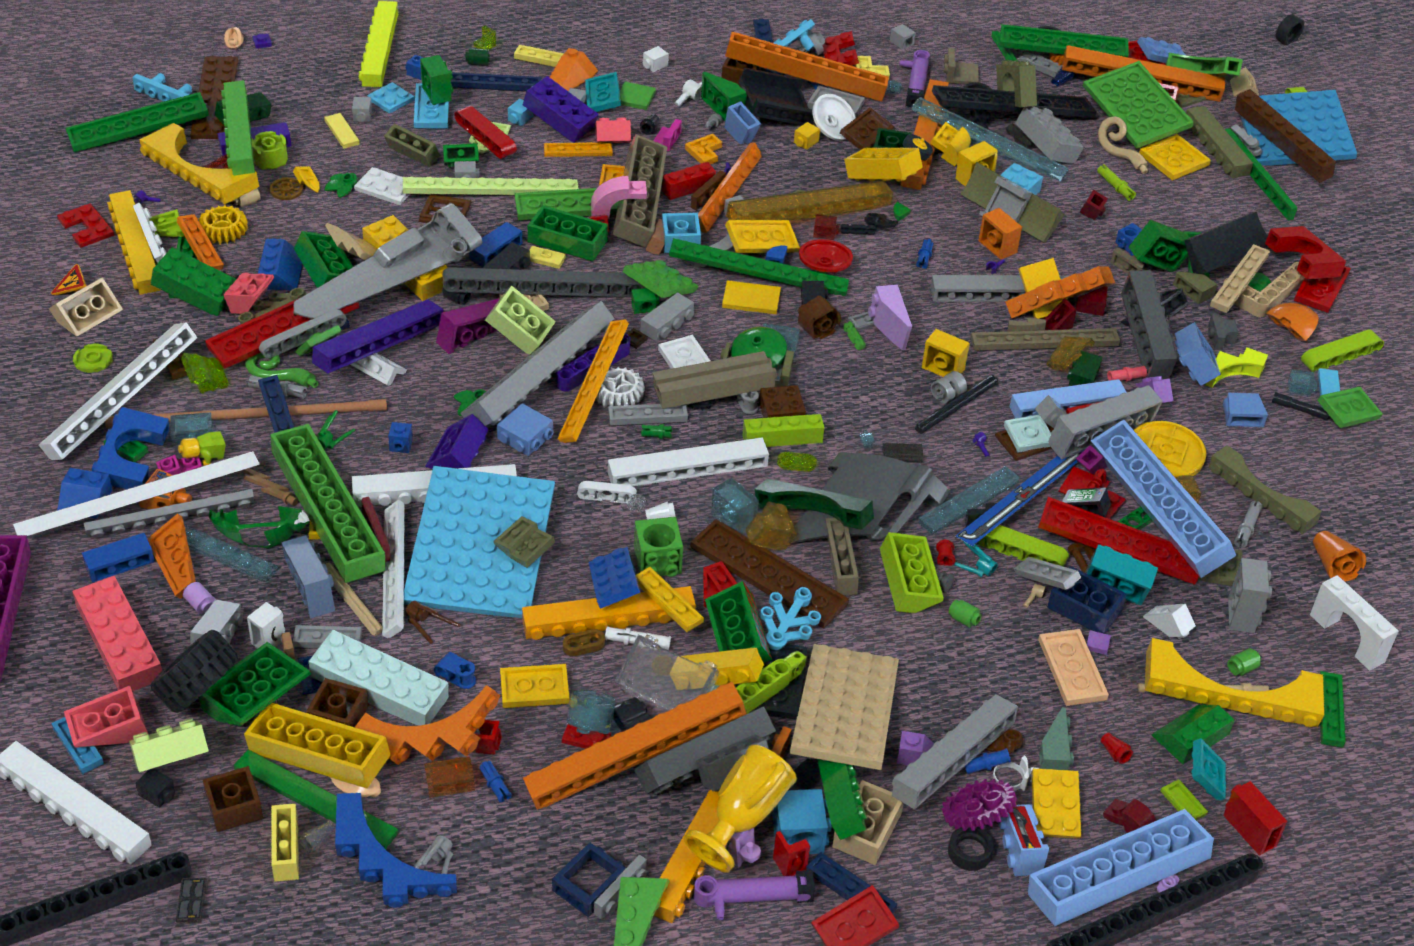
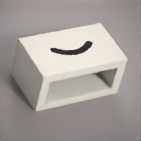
M266 602L247 617L251 644L256 648L261 647L266 642H269L274 647L279 646L282 643L281 635L285 633L282 611L278 607H273Z

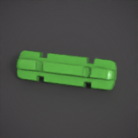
M851 321L844 323L843 329L846 333L848 332L847 335L851 342L855 344V348L857 350L865 349L866 343Z

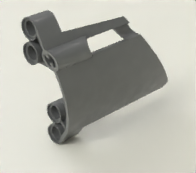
M839 452L829 465L828 471L830 470L833 475L822 489L873 500L874 519L862 530L848 527L850 536H867L870 540H883L888 532L897 533L922 502L940 508L950 494L949 489L933 475V470L927 466H915L886 456ZM909 492L912 497L911 501L894 525L888 528L879 527V523L902 493ZM807 509L786 537V541L790 545L801 541L828 537L825 520L826 518L834 517L826 513Z

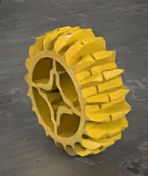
M218 205L216 208L211 207V210H205V213H202L201 217L198 218L199 223L213 244L218 241L221 245L225 241L228 245L230 240L235 243L236 238L241 240V236H245L248 228L246 215L239 208H234L233 205L230 207L226 205L223 207Z

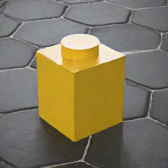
M809 122L795 130L794 143L798 147L807 150L819 142L820 128Z

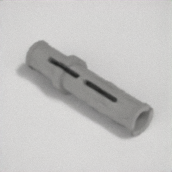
M251 375L248 381H252V383L249 382L248 386L260 389L258 380L263 378ZM289 381L280 382L284 396L290 395L302 399L306 397L307 393L303 391H307V387L294 385Z
M1256 501L1250 503L1243 523L1238 527V534L1234 540V544L1237 547H1240L1241 542H1243L1241 548H1245L1249 538L1254 534V526L1263 508L1259 501L1256 506H1254Z

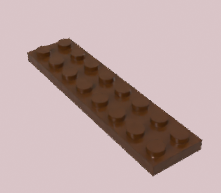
M205 57L198 92L202 95L209 116L193 120L190 134L191 139H218L217 133L225 132L224 125L215 116L216 101L222 100L221 90H224V83L236 80L238 57Z
M717 519L690 542L692 549L715 563L722 561L730 572L769 596L773 592L780 593L783 597L781 603L789 608L794 603L796 590L801 587L808 588L812 594L810 604L806 607H801L798 613L802 616H808L810 611L819 612L821 619L818 626L823 629L849 604V598Z

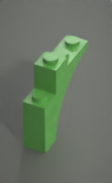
M1168 53L1166 65L1221 76L1231 80L1240 75L1243 59L1232 57L1207 58Z

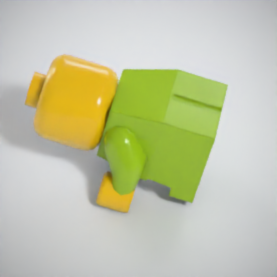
M221 431L208 432L198 436L197 439H182L180 445H178V452L186 459L197 458L198 456L199 458H204L205 460H202L203 466L211 464L213 458L218 460L224 458L226 444Z

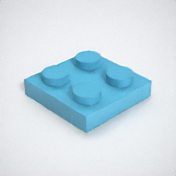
M393 82L367 95V97H371L372 103L389 114L415 101V96Z

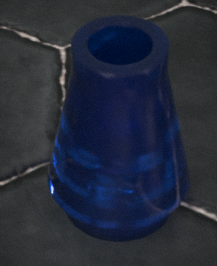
M1061 67L1051 80V83L1058 87L1072 80L1074 72L1062 70Z

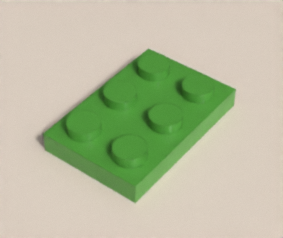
M1361 387L1324 394L1317 400L1339 428L1378 420L1383 415Z

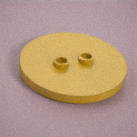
M1168 421L1147 422L1134 429V432L1176 480L1191 478L1203 468L1206 459V448L1202 440L1190 429Z

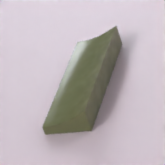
M977 162L961 195L986 209L998 186L995 183L997 176H1003ZM1032 194L1018 223L1022 226V231L1045 243L1063 218L1064 213L1056 206Z

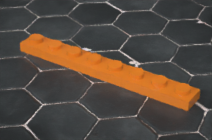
M756 142L749 143L698 213L701 232L707 233L724 210L725 200L735 195L762 157Z

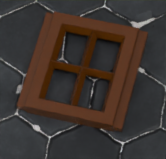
M431 194L420 214L419 222L429 223L433 217L429 212L441 209L440 207H434V203L445 205L452 203L457 207H463L460 212L466 217L472 200Z

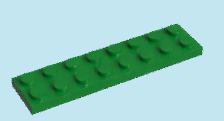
M1001 24L999 47L1005 49L1013 48L1022 51L1031 50L1064 54L1068 45L1128 58V38Z
M198 92L67 127L66 131L73 151L77 152L95 146H102L106 143L117 142L128 137H135L143 133H150L172 123L184 124L191 120L202 119L209 116V112L201 93Z

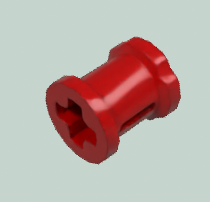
M946 539L940 540L936 544V550L939 553L937 563L939 565L952 566L955 563V556L953 555L954 543Z

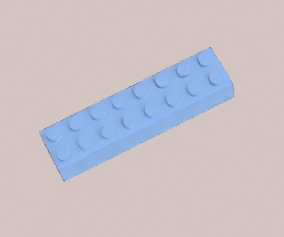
M1183 809L1030 874L1028 895L1053 925L1057 926L1210 859L1214 838Z

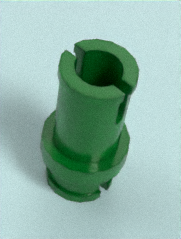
M642 424V437L672 438V426Z

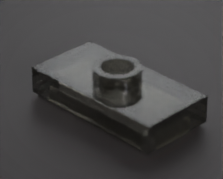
M883 443V456L904 462L923 463L922 444Z

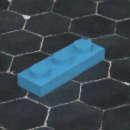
M65 717L51 723L53 730L82 775L104 764L103 758L95 746L74 747Z

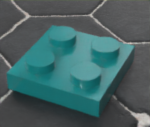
M1201 738L1193 741V769L1191 771L1193 779L1216 800L1226 799V763Z

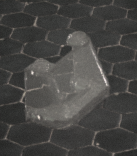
M638 634L615 680L617 686L624 693L637 697L639 700L667 712L679 704L687 703L701 694L713 691L719 671L717 665L705 660L704 663L699 662L697 664L661 648L657 644L658 640L653 636L646 635L644 637Z

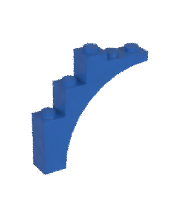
M361 793L337 794L335 835L337 856L353 857L359 855L360 881L377 882L378 880H383L384 905L399 908L403 904H408V899L411 895L416 898H424L427 895L434 894L441 897L457 894L456 874H437L420 870L403 863L386 851L375 839L367 825L363 813Z

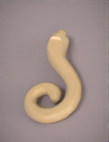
M1119 117L1106 118L1098 130L1101 146L1110 154L1129 160L1136 171L1140 170L1142 174L1147 173L1148 169L1146 167L1148 163L1140 153L1135 150L1116 147L1108 140L1107 131L1114 124L1119 126V132L1117 134L1110 132L1109 137L1113 141L1122 140L1127 132L1126 123Z

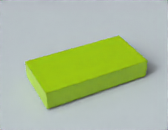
M1179 779L1161 788L1162 794L1178 812L1185 809L1195 820L1208 814V811Z

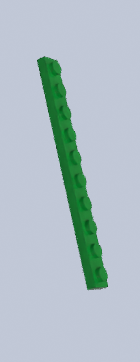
M675 238L672 240L669 256L799 287L802 285V280L824 281V288L828 289L829 294L846 296L849 279Z

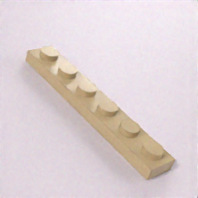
M1253 244L1211 300L1210 306L1227 313L1268 258L1270 251Z

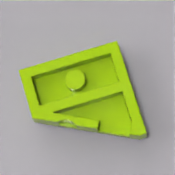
M178 209L152 216L149 219L156 226L157 231H155V234L159 236H184L177 224V217L180 216Z

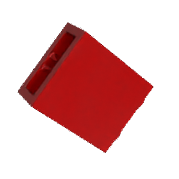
M1251 781L1243 785H1236L1231 790V796L1225 805L1226 809L1223 816L1260 856L1277 847L1287 820Z

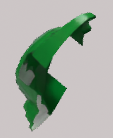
M278 506L280 522L239 525L237 510L224 513L223 509H220L218 513L212 510L209 512V519L219 532L235 542L250 547L271 548L282 544L281 542L288 540L294 531L300 532L309 523V518L302 509ZM278 527L264 531L269 542L268 546L249 545L242 540L241 534L238 533L240 529Z

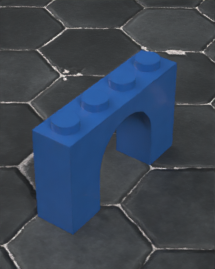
M121 407L119 413L115 414L113 418L112 429L107 431L106 443L100 447L99 459L94 461L92 471L109 474L112 486L127 490L146 484L150 478L149 466L127 461L116 453L123 444L135 440L163 446L169 433V419Z

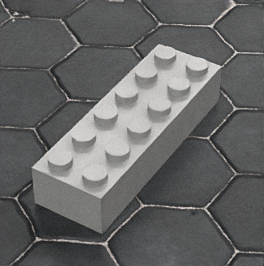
M1147 385L1142 388L1138 387L1128 393L1124 392L1114 398H1107L1103 402L1093 403L1089 407L1077 409L1072 413L1063 414L1057 419L1048 444L1060 459L1067 458L1083 452L1089 446L1093 447L1092 439L1122 420H1125L1133 430L1144 423L1152 422L1163 401Z

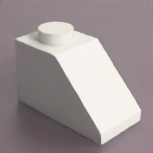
M1186 604L1155 606L1143 616L1169 637H1177L1179 639L1189 635V631L1196 626Z

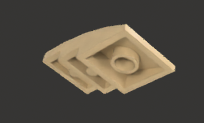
M327 223L325 225L337 247L364 260L372 257L376 252L377 248L367 241L332 224Z

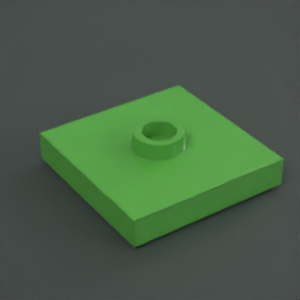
M337 325L323 333L318 332L305 341L296 350V353L299 356H303L313 351L314 346L335 338L342 330Z

